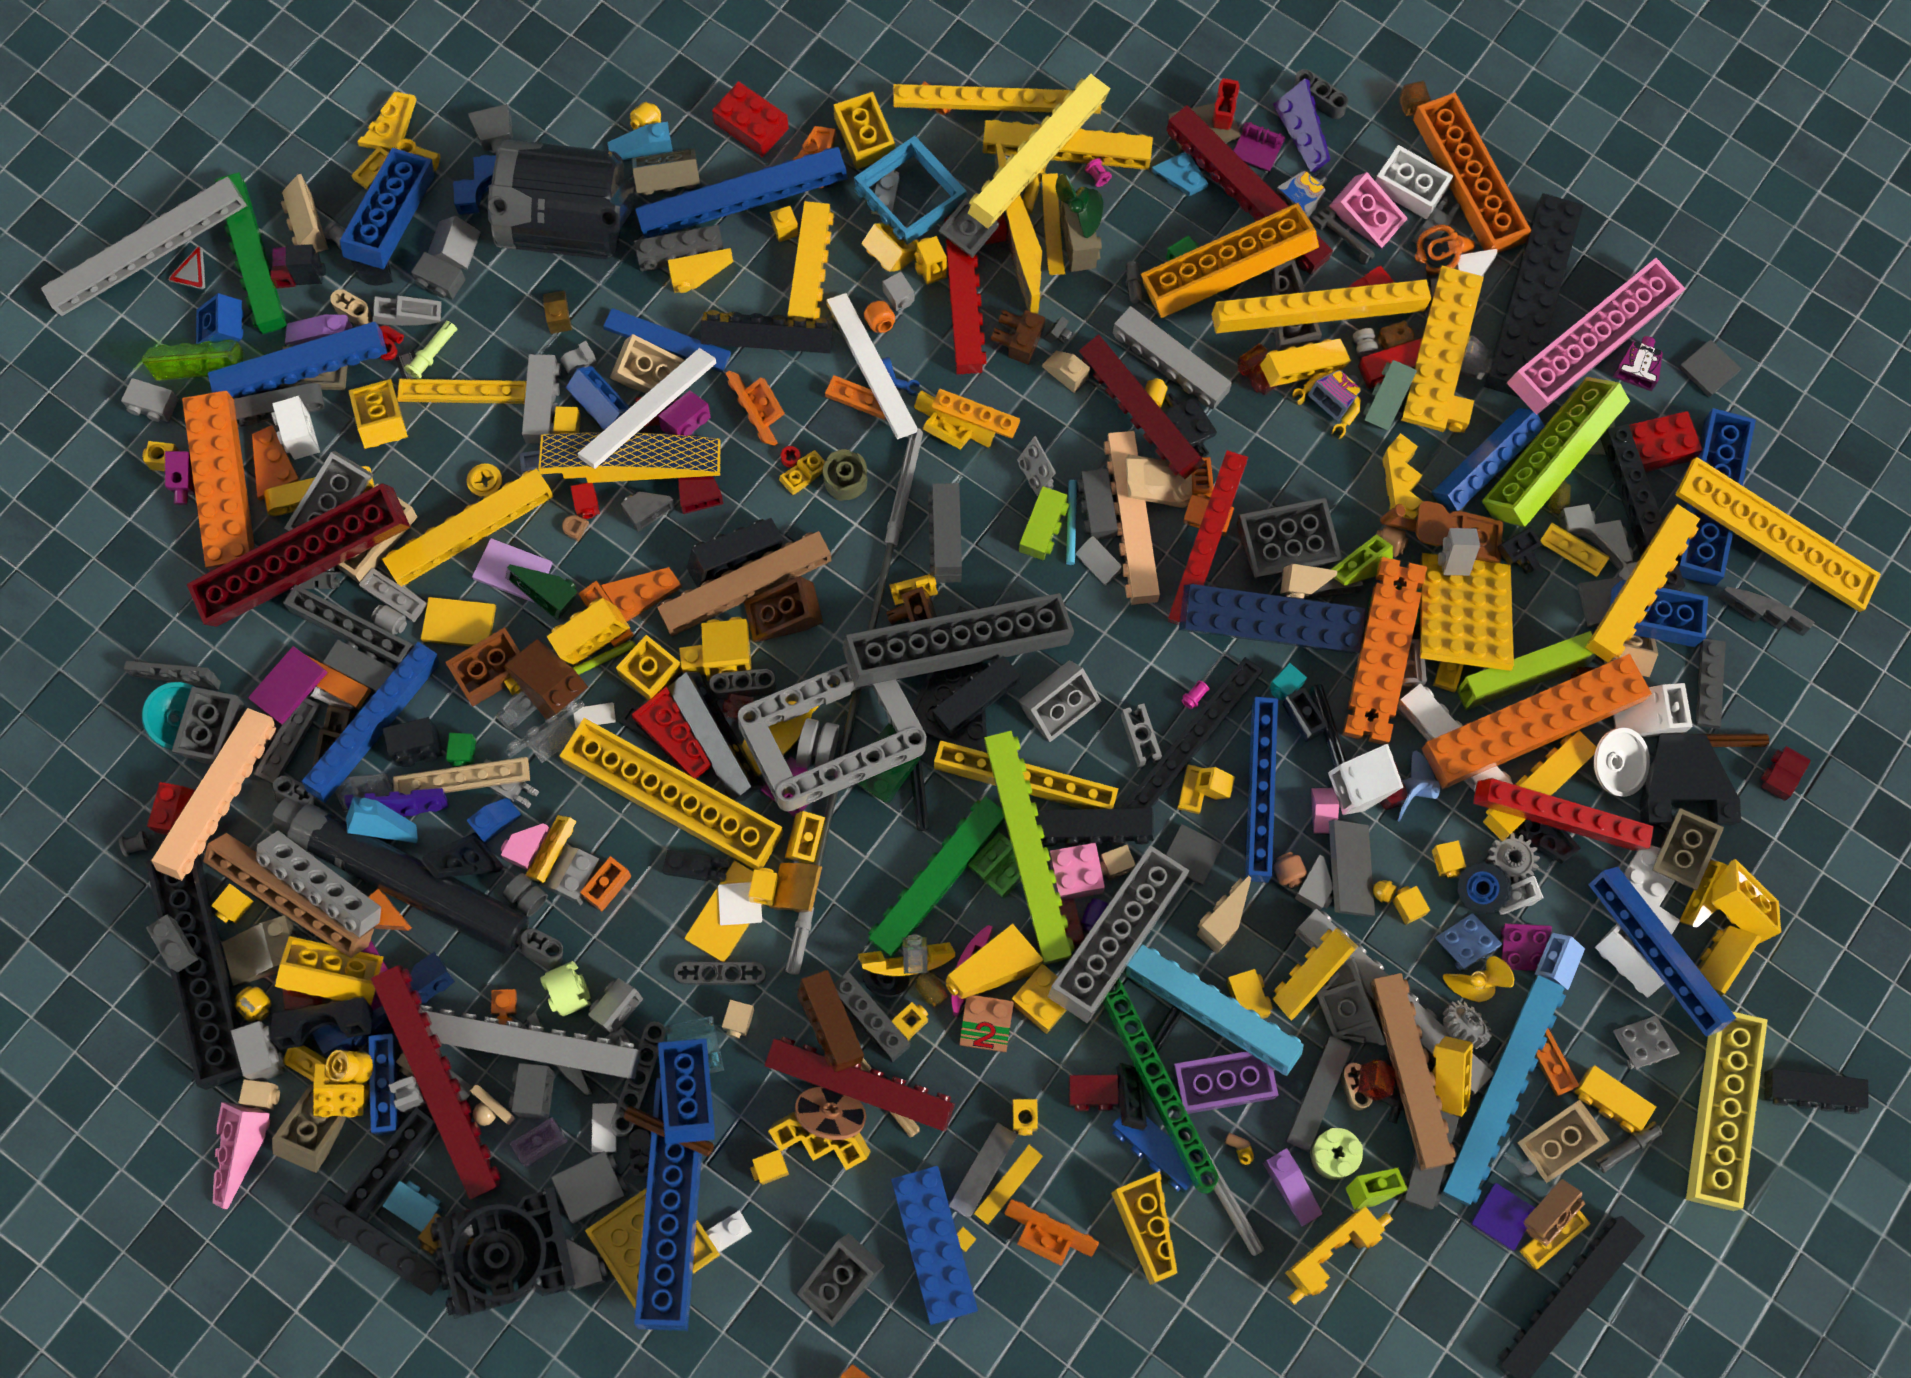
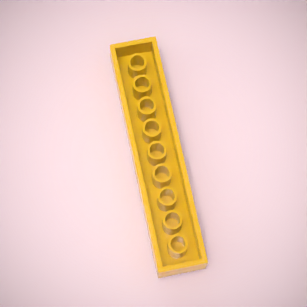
M583 718L560 754L561 760L567 766L752 869L760 870V868L764 867L783 835L782 827L586 718Z

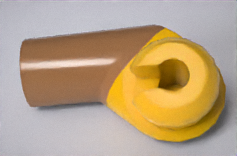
M1229 1132L1225 1144L1236 1148L1239 1161L1243 1165H1249L1254 1159L1250 1142Z

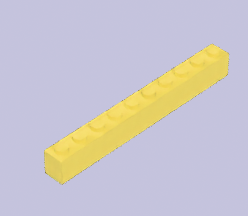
M1092 74L1085 80L1082 78L1077 83L1076 90L1074 92L1070 91L1063 100L1064 103H1059L1054 108L1053 115L1051 117L1046 116L1040 125L1041 128L1039 130L1037 128L1034 129L1029 136L1030 140L1022 142L1017 150L1018 153L1010 155L1005 163L1006 166L998 168L993 176L994 179L986 181L981 189L982 192L974 194L969 201L971 207L968 214L989 229L1105 101L1110 91L1108 86Z

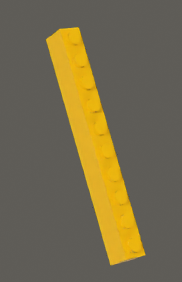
M1426 279L1218 301L1212 311V319L1215 333L1411 313L1424 311L1431 300V295Z

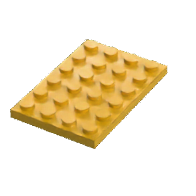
M1422 553L1420 565L1427 566L1424 584L1421 587L1422 594L1420 599V658L1512 671L1514 653L1511 565L1475 560L1470 576L1443 575L1442 567L1438 565V555Z

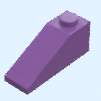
M321 315L288 323L285 344H303L352 329L353 326L347 315Z
M1287 1148L1263 1163L1302 1227L1323 1214L1301 1170Z

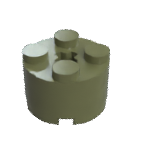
M847 449L831 453L823 466L826 490L838 501L851 500L865 492L868 476L864 458L860 454L850 452Z

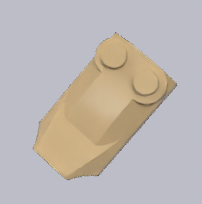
M1127 455L1125 457L1128 498L1180 508L1188 506L1192 495L1191 475L1186 479L1180 474L1175 476L1168 467L1171 464L1170 461L1135 455Z

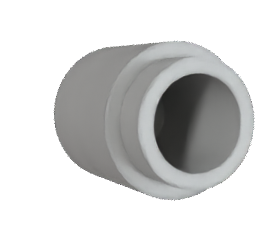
M378 605L371 616V620L374 621L375 625L394 635L402 633L407 625L405 621L406 616L387 605Z

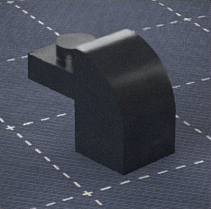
M354 260L351 261L357 276L362 282L373 286L393 283L389 262H387L384 269Z

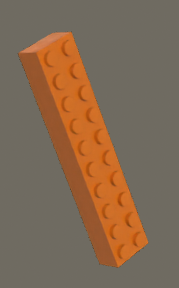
M1628 654L1427 741L1421 750L1443 790L1640 704L1652 693L1633 658Z

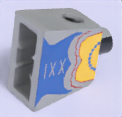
M1302 171L1277 188L1276 194L1288 206L1299 203L1309 218L1323 200L1326 189L1322 185L1327 182V178L1321 172L1312 177L1306 171Z

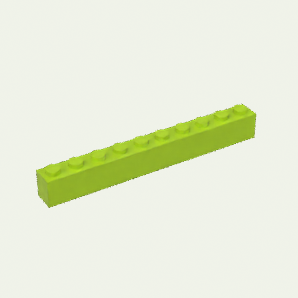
M1012 730L985 737V746L1041 957L1044 959L1042 962L1046 965L1070 959L1072 956L1071 952L1075 951L1072 938H1067L1065 929H1068L1066 916L1061 915L1059 906H1062L1060 893H1055L1053 884L1056 883L1053 869H1048L1047 861H1050L1048 848H1043L1041 839L1044 838L1042 826L1036 824L1035 816H1038L1035 802L1031 803L1029 794H1032L1030 781H1025L1023 772H1026L1024 759H1019L1017 750L1021 749L1018 737H1013Z

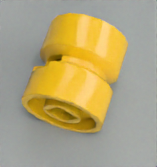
M335 1050L330 1054L326 1062L327 1076L334 1082L363 1084L368 1081L373 1072L372 1058L365 1052Z

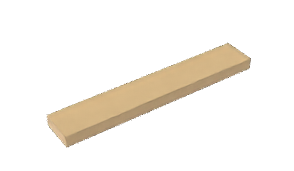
M527 757L393 776L394 792L399 791V793L408 795L412 790L443 788L445 793L530 781L529 761Z

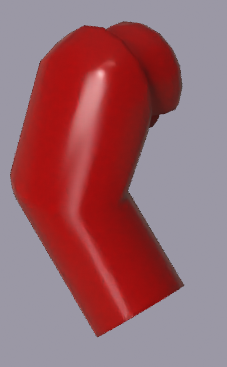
M386 325L380 326L384 339H390L397 344L403 341L404 335Z

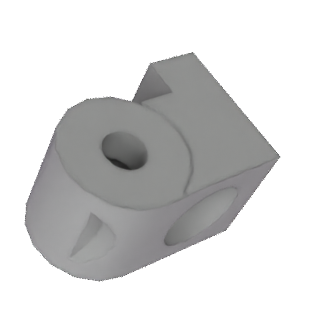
M587 341L580 343L579 348L569 351L561 357V363L569 376H573L578 368L595 367L598 365Z

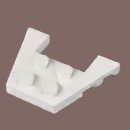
M1650 845V849L1638 850L1624 875L1672 935L1680 920L1662 909L1660 904L1675 881L1652 871L1660 848Z

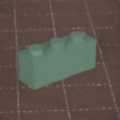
M1395 360L1391 364L1387 362L1382 372L1385 378L1382 384L1377 382L1372 393L1376 397L1372 404L1367 403L1363 415L1366 416L1365 421L1389 431L1417 370Z

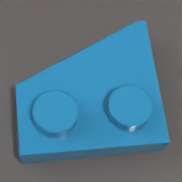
M1186 152L1152 167L1154 175L1157 176L1159 174L1167 179L1168 184L1178 187L1181 192L1188 196L1208 186V182L1194 160Z

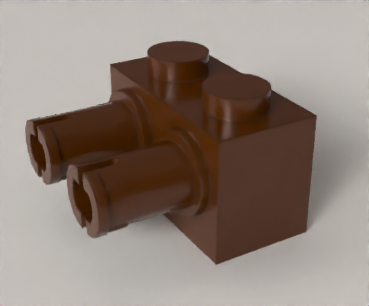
M1003 310L998 323L1016 329V332L1012 335L995 328L990 341L1007 346L1009 358L1029 365L1044 331L1045 317L1027 310L1021 316Z
M922 586L902 594L904 605L886 611L891 625L908 617L910 622L937 617L931 596Z

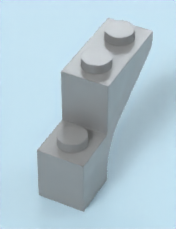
M1589 504L1563 508L1558 516L1562 529L1572 535L1590 540L1601 552L1610 557L1609 560L1618 569H1623L1626 564H1630L1633 561V551L1628 546L1626 540L1627 530L1622 526L1621 520L1595 524L1596 516L1594 511H1591Z

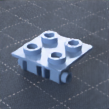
M1473 913L1435 937L1457 961L1455 966L1459 971L1462 969L1467 970L1469 966L1479 962L1480 959L1485 958L1486 955L1496 951L1502 945Z

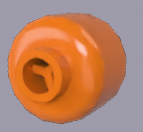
M872 302L864 312V318L872 331L885 333L893 327L895 314L886 302Z

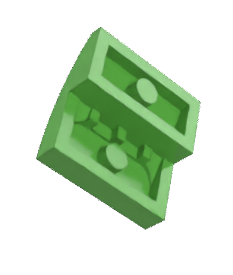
M1000 832L968 864L969 868L1003 899L1021 882L1011 841Z

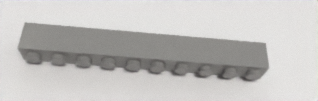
M227 176L206 190L200 191L191 199L180 203L176 208L162 214L149 224L143 225L139 230L125 236L114 245L106 247L102 252L88 258L77 267L68 270L57 279L51 280L41 289L51 307L59 315L64 316L243 209L247 204L237 187Z
M1316 909L1298 927L1295 934L1310 948L1315 946L1318 949L1323 943L1320 938L1329 928L1334 931L1337 927L1331 922L1332 919L1326 912H1320ZM1338 927V929H1340L1347 937H1349V934L1343 928ZM1356 943L1359 947L1343 965L1351 957H1354L1373 1007L1377 1010L1370 982L1373 979L1389 975L1383 971L1384 967L1380 962L1369 958L1366 955L1367 951L1360 944ZM1409 992L1407 993L1409 1001L1413 1002L1416 1010V1016H1414L1415 1023L1420 1026L1422 1031V1039H1420L1422 1048L1427 1050L1429 1059L1436 1065V1058L1433 1057L1435 1045L1439 1044L1445 1036H1451L1447 1033L1445 1027L1436 1020V1014L1428 1008L1424 1009L1419 1004V999ZM1473 1053L1471 1096L1475 1095L1494 1074L1490 1070L1491 1066L1482 1058L1478 1059Z
M420 1005L422 1011L427 1012L431 1019L432 1025L429 1027L432 1033L437 1034L442 1044L625 1078H636L641 1050L634 1049L633 1043L620 1041L619 1046L611 1044V1039L597 1037L595 1042L588 1040L589 1035L574 1033V1037L565 1036L566 1031L552 1029L551 1033L543 1032L544 1027L529 1025V1029L521 1028V1023L507 1021L506 1025L498 1024L499 1019L485 1017L484 1021L476 1020L477 1015L462 1013V1017L454 1016L455 1011L440 1009V1013L432 1012L433 1007Z

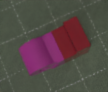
M286 247L273 248L271 279L276 288L296 287V283L285 265ZM288 279L289 281L282 282L280 280Z

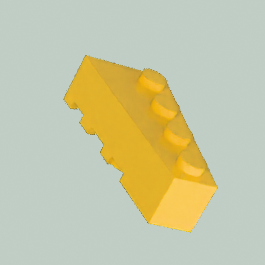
M1159 1171L1122 1186L1111 1193L1150 1285L1177 1273Z

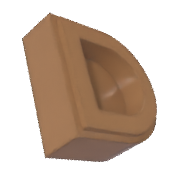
M571 515L564 519L562 529L567 537L579 542L589 522L577 515Z

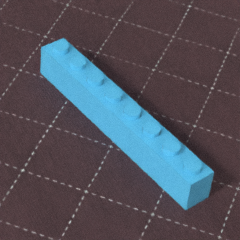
M1142 944L1128 963L1126 976L1283 1075H1288L1302 1055L1304 1044L1296 1036L1287 1035L1275 1023H1268L1260 1018L1259 1014L1254 1010H1247L1236 999L1221 994L1215 986L1207 985L1196 974L1184 971L1175 961L1167 960L1160 956V953L1154 948H1147Z

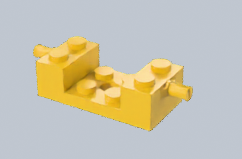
M1366 1206L1357 1210L1287 1270L1285 1274L1298 1288L1287 1297L1289 1301L1295 1305L1304 1296L1309 1294L1312 1296L1318 1295L1328 1286L1325 1282L1330 1277L1319 1264L1325 1262L1333 1255L1330 1251L1332 1248L1342 1247L1349 1240L1358 1249L1363 1247L1368 1249L1376 1245L1383 1238L1380 1234L1385 1231L1384 1227L1393 1220L1389 1213L1385 1212L1377 1220Z

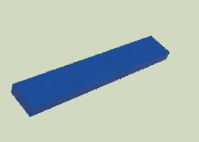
M613 308L603 325L604 330L626 338L634 334L683 359H687L696 350L701 348L716 358V364L710 369L723 373L731 356V352L714 345L701 344V340Z

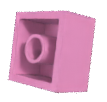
M1096 843L1050 851V866L1056 878V883H1054L1055 892L1060 893L1062 901L1103 894L1105 886Z

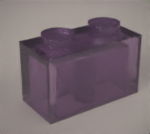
M552 1117L515 1139L510 1145L521 1164L527 1167L565 1144L568 1140L558 1122Z

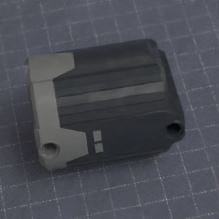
M511 139L499 140L496 149L492 185H489L488 222L491 223L495 245L499 248L597 259H608L613 256L618 246L621 227L633 211L635 202V185L624 178L622 158L616 152Z

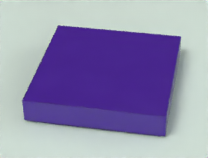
M1493 1183L1470 1225L1510 1251H1514L1527 1229L1523 1221L1535 1208L1499 1184Z

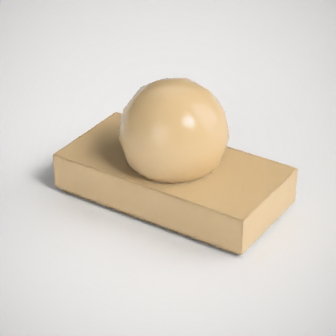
M475 1085L470 1090L482 1101L473 1110V1119L477 1124L482 1126L489 1125L494 1122L496 1115L508 1125L513 1122L514 1116L482 1087Z

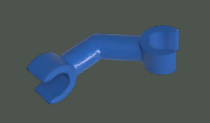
M890 358L881 359L894 385L906 390L909 395L916 396L917 392L911 390L910 386L920 387V383L917 380H910L908 382L896 378Z

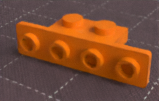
M732 371L726 372L729 379L728 384L739 396L738 402L747 410L749 421L758 429L760 440L765 444L777 445L778 442L769 426L785 413L767 381L760 377L746 388L739 374Z
M1011 1199L1005 1211L1006 1216L1026 1225L1017 1245L1062 1266L1070 1247L1092 1257L1099 1244L1090 1235L1082 1234L1072 1229L1069 1225L1050 1218L1045 1213L1037 1212L1027 1207L1022 1202Z

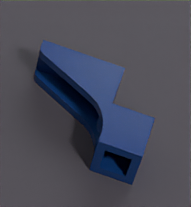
M496 155L473 157L474 180L462 179L453 182L454 205L458 215L480 213L481 198L489 190V185H492Z

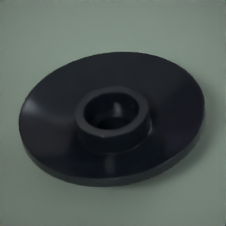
M864 969L863 982L876 995L897 997L907 990L909 976L882 975Z

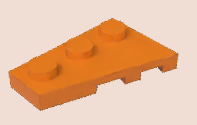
M273 425L253 433L257 498L261 501L265 499V490L300 480L283 445L278 440L277 432Z
M669 567L601 585L611 602L618 607L626 622L682 588L681 583Z

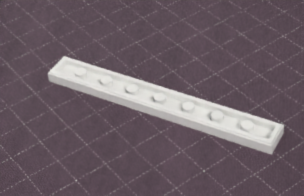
M845 293L827 299L826 304L896 438L900 439L917 433V426L848 295Z
M701 348L696 350L578 453L579 459L596 469L714 366L716 358Z

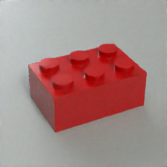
M739 81L712 110L714 124L761 157H764L789 129L787 114Z
M1688 411L1629 425L1645 472L1690 462L1703 451Z

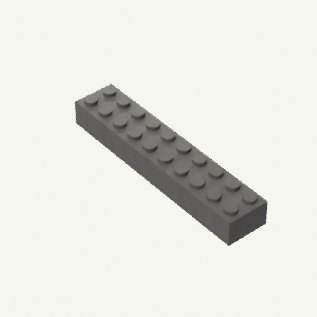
M1060 593L848 634L845 637L842 648L856 688L989 661L994 658L999 659L1002 656L1009 657L1068 645L1074 630Z

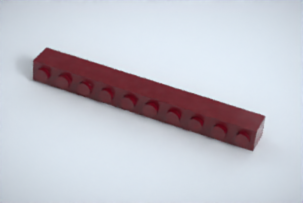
M1188 105L1169 119L1166 129L1168 135L1173 140L1176 139L1182 145L1183 150L1187 154H1191L1196 159L1197 164L1211 175V178L1216 183H1219L1226 193L1233 197L1240 204V207L1254 218L1255 222L1289 207ZM1318 235L1319 248L1294 258L1300 268L1307 271L1310 275L1329 260L1333 251Z
M395 966L372 977L371 981L469 1199L499 1186V1180L501 1179L499 1170L496 1166L492 1167L489 1160L491 1157L490 1150L486 1144L482 1145L479 1135H481L480 1128L476 1122H472L469 1116L471 1108L466 1099L462 1100L460 1096L461 1086L457 1078H452L449 1071L451 1069L450 1061L446 1055L442 1056L439 1049L442 1046L440 1039L436 1033H432L429 1027L432 1025L428 1013L423 1012L420 1007L422 1000L418 991H413L411 987L412 977L408 969H403L402 966Z

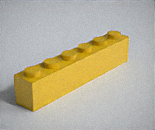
M804 201L788 318L797 316L814 320L820 318V308L817 307L818 301H822L823 288H820L821 282H825L826 269H823V264L828 262L829 251L826 250V244L831 242V231H828L829 225H833L834 213L830 212V204Z
M1580 730L1573 736L1569 734L1560 742L1562 745L1560 749L1554 747L1545 756L1548 760L1545 763L1539 761L1530 770L1533 774L1529 778L1524 775L1516 785L1552 796L1595 755L1597 747ZM1489 808L1485 812L1488 816L1483 823L1498 838L1504 841L1526 819Z

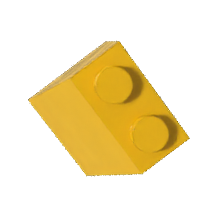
M733 617L729 621L712 619L708 620L707 623H701L703 668L707 681H710L711 677L718 673L752 670L747 619Z

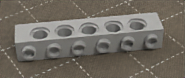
M276 831L257 844L256 861L262 867H266L278 879L290 885L295 892L302 894L313 905L326 912L330 918L342 924L347 931L361 937L380 923L381 906L280 831Z

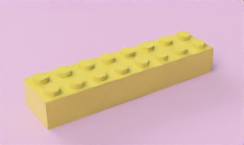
M1733 1012L1736 1019L1722 1031L1708 1036L1686 1200L1730 1211L1740 1210L1744 1207L1767 1028V1019Z

